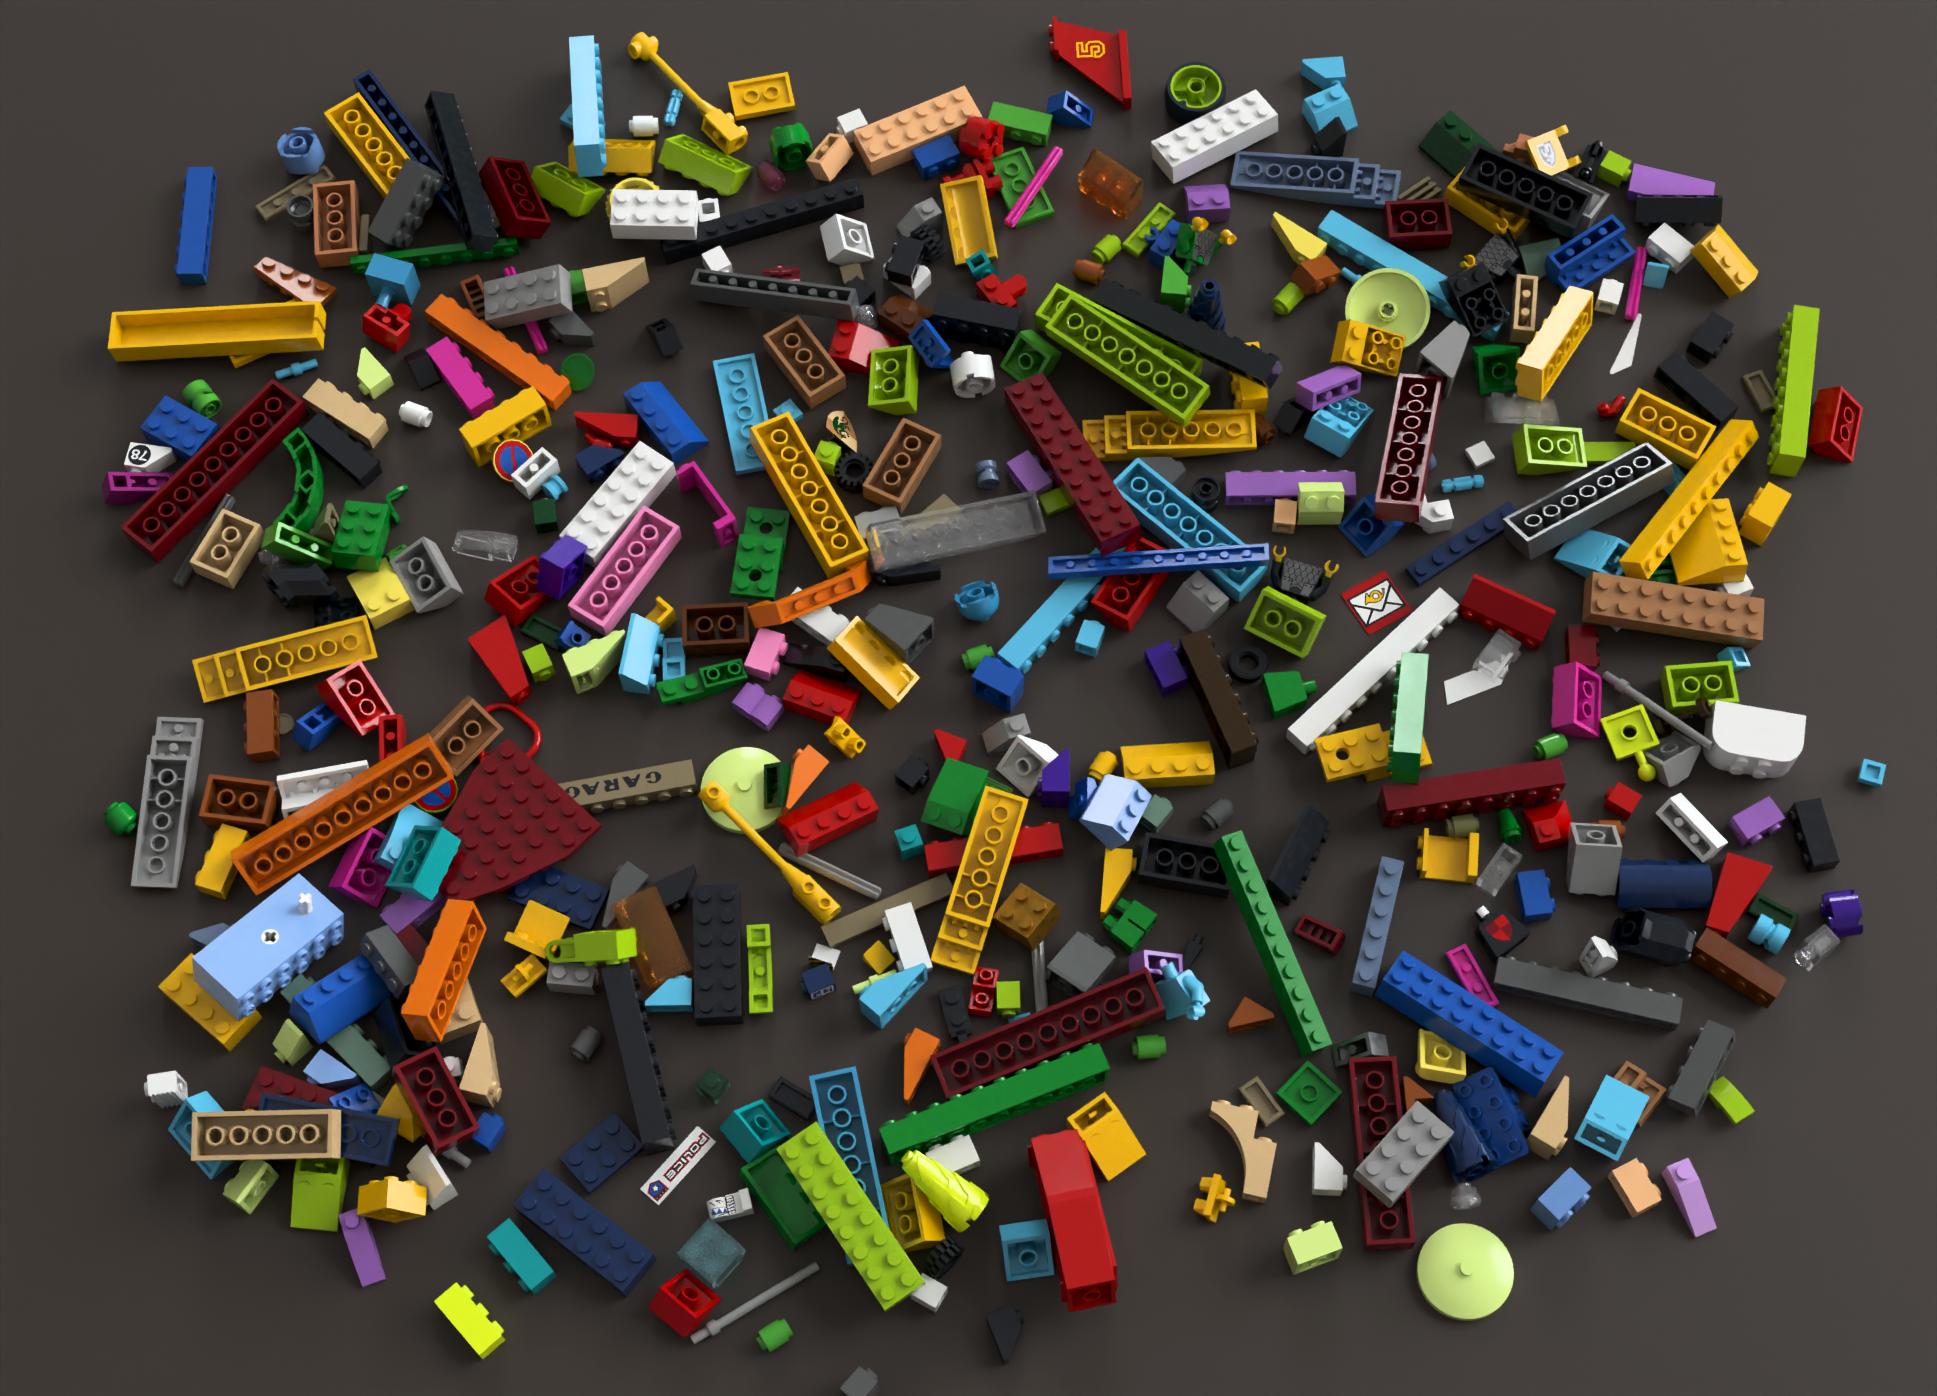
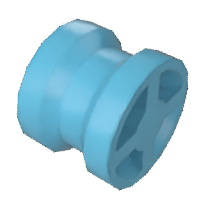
M556 474L550 477L549 482H544L541 485L545 494L550 499H554V501L559 499L561 493L568 491L567 485Z

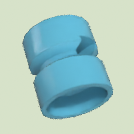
M1761 913L1747 939L1757 945L1764 944V949L1777 955L1791 929L1780 923L1775 925L1773 919Z

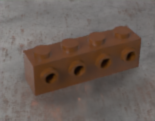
M1708 927L1692 948L1690 959L1695 964L1711 972L1715 977L1728 983L1735 990L1745 994L1766 1009L1776 999L1787 981V978Z

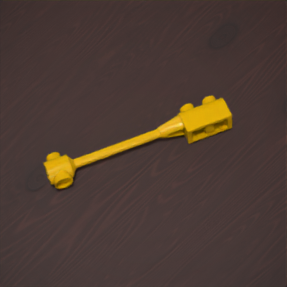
M644 32L636 34L628 45L629 55L633 59L641 58L643 61L651 59L697 106L703 116L701 130L726 155L742 148L747 141V129L743 125L737 127L734 116L731 113L725 114L721 109H717L702 100L656 54L658 51V40L656 37H648Z
M711 781L700 791L698 797L714 813L723 811L781 869L782 874L793 889V896L822 925L828 924L841 912V906L809 875L787 863L729 805L730 796L715 781Z

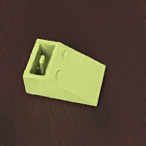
M624 629L612 631L606 637L599 640L593 639L584 646L571 648L562 654L567 672L577 694L597 687L621 661L626 640Z

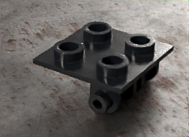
M357 596L314 605V628L358 617Z

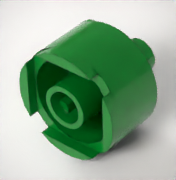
M801 123L775 127L771 131L772 135L769 138V147L775 165L778 168L782 167L784 171L788 172L806 167V160L814 151L808 131Z

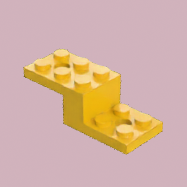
M1379 723L1314 739V745L1326 782L1361 774L1365 775L1367 782L1391 776V772H1387L1388 759H1392V757H1388L1389 743L1394 742V740H1390V730L1382 732ZM1423 735L1420 769L1432 766V760ZM1344 751L1348 754V758L1340 760L1337 758L1336 753Z

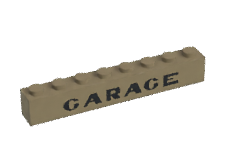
M691 759L558 784L580 806L591 813H600L604 809L609 808L622 809L626 805L631 804L644 805L652 800L666 801L671 797L679 795L687 797L698 792Z

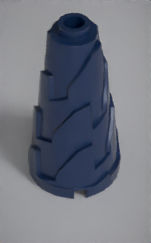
M1206 279L1199 285L1198 290L1195 291L1194 298L1190 302L1189 310L1186 314L1192 320L1197 322L1201 320L1207 323L1210 328L1214 330L1219 328L1225 332L1226 318H1224L1219 285L1212 279Z
M1446 1089L1436 1092L1433 1104L1437 1117L1454 1131L1453 1136L1444 1146L1453 1181L1462 1184L1461 1178L1466 1177L1469 1183L1488 1175L1494 1170L1492 1164L1496 1167L1498 1166L1495 1155L1487 1147L1481 1134L1472 1124L1453 1092H1448Z

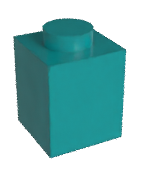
M916 824L894 831L895 842L902 860L924 853L923 842Z

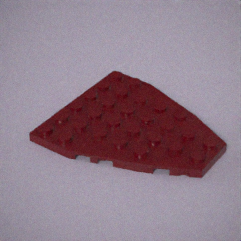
M507 738L474 769L441 826L459 838L461 842L456 855L448 867V872L438 888V892L446 900L466 901L481 899V896L495 892V894L529 879L530 875L540 870L545 871L549 869V866L561 860L562 862L568 860L602 826L519 747Z

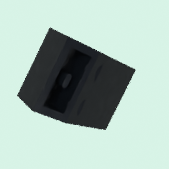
M1484 261L1473 264L1438 282L1447 302L1473 338L1510 319Z

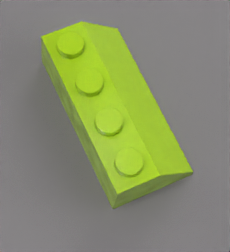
M685 134L665 139L658 160L659 163L664 164L666 169L678 171L687 179H695L703 187H712L722 196L737 193L753 169L752 166Z

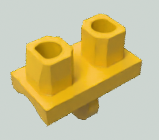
M835 716L832 726L824 733L832 745L837 746L851 759L856 753H861L866 745V742L838 716Z
M532 953L523 962L514 966L515 968L500 981L517 998L546 974L548 970Z
M1214 1174L1213 1178H1201L1200 1191L1208 1193L1207 1200L1197 1198L1193 1207L1197 1214L1205 1216L1209 1222L1214 1223L1217 1221L1219 1211L1225 1213L1227 1206L1235 1205V1199L1230 1197L1231 1189L1226 1188L1227 1182L1222 1180V1176L1219 1174Z

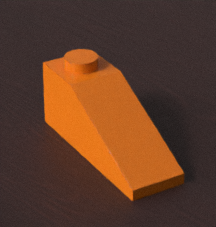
M810 745L804 750L799 748L792 757L795 761L791 765L785 807H781L780 812L782 815L789 811L829 763L825 757Z
M916 1027L912 1034H907L903 1042L905 1046L904 1105L908 1107L932 1063L930 1055L937 1053L941 1046L940 1039Z

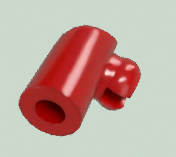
M1617 395L1612 404L1600 403L1597 406L1598 414L1604 418L1618 415L1626 398L1622 395Z
M588 432L584 436L585 441L590 446L596 445L614 449L613 442L609 439L597 438L592 432Z

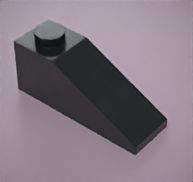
M882 549L878 550L871 569L872 581L880 586H899L940 580L942 576L941 566Z
M790 643L782 662L785 665L845 683L849 674V670L826 646Z

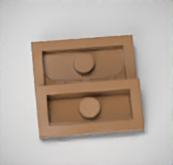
M1626 1061L1613 1078L1650 1096L1636 1123V1126L1640 1128L1665 1097L1667 1089L1648 1078L1645 1071Z

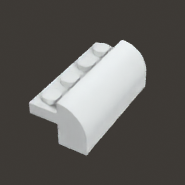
M367 760L277 776V784L282 797L281 810L284 819L369 769Z

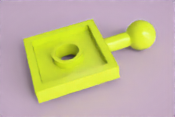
M1643 704L1600 719L1601 726L1616 761L1635 755L1640 766L1638 769L1639 778L1646 782L1653 780L1656 776V769L1651 764H1648L1643 752L1659 747L1660 743ZM1626 728H1633L1636 731V735L1629 738L1623 734V731Z

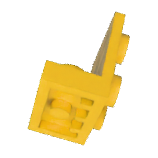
M529 900L515 932H507L504 940L537 956L548 959L545 953L547 944L550 941L562 939L570 918L533 900ZM556 944L551 949L553 956L558 947Z

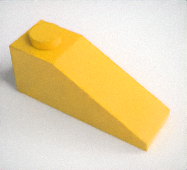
M1107 847L1105 848L1100 919L1104 920L1130 880L1131 871H1136L1137 858L1132 857L1133 849L1115 848L1110 850Z

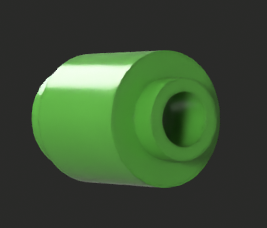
M986 644L965 650L966 653L961 654L967 671L971 669L975 671L985 655L990 658L995 657L992 647H987Z
M1553 733L1536 740L1533 746V753L1537 759L1542 761L1549 760L1563 754L1564 750L1568 749V743L1562 733Z
M1158 1034L1136 1036L1135 1041L1131 1042L1132 1054L1137 1055L1138 1060L1160 1058L1161 1055H1166L1164 1036H1159Z
M783 1318L780 1321L777 1319L759 1330L760 1336L756 1340L763 1351L768 1349L769 1352H772L788 1342L789 1338L794 1334Z

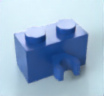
M1171 219L1161 234L1157 228H1150V233L1154 237L1144 236V241L1152 245L1149 252V263L1163 270L1165 256H1169L1175 261L1177 258L1175 252L1180 223Z

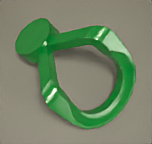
M407 485L400 486L386 495V504H389L391 516L396 524L401 523V519L391 502L409 491Z

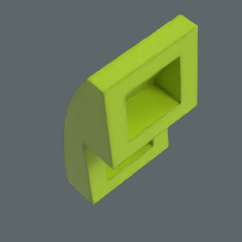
M1724 1076L1714 1082L1708 1096L1717 1109L1721 1107L1733 1125H1736L1755 1112L1743 1095Z

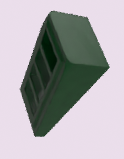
M777 762L764 765V809L785 807L791 764ZM777 797V802H772L773 798Z

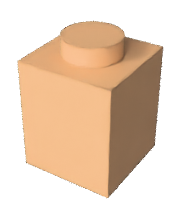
M1288 498L1275 500L1272 532L1294 534L1297 501H1292Z

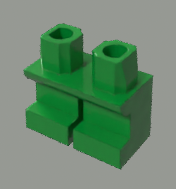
M1121 898L1114 910L1120 913L1122 917L1117 920L1109 914L1102 922V927L1110 933L1111 940L1117 941L1124 947L1125 951L1132 954L1143 940V937L1148 934L1157 922L1158 914L1136 900L1131 903Z

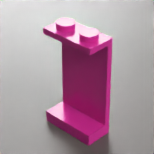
M695 461L682 465L676 471L679 490L681 494H684L697 486L720 517L719 520L713 523L716 542L722 549L739 538L736 518Z

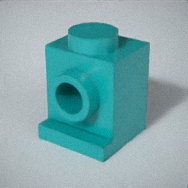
M983 249L965 259L977 281L984 279L992 273L996 276L998 275ZM983 259L985 260L984 263L977 266L976 268L973 266Z

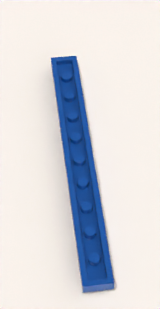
M1269 544L1110 553L1104 557L1101 554L1048 557L1049 579L1270 566Z

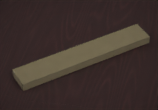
M943 873L823 925L821 930L831 949L882 927V918L885 917V910L911 902L914 912L949 898L953 886L947 874Z

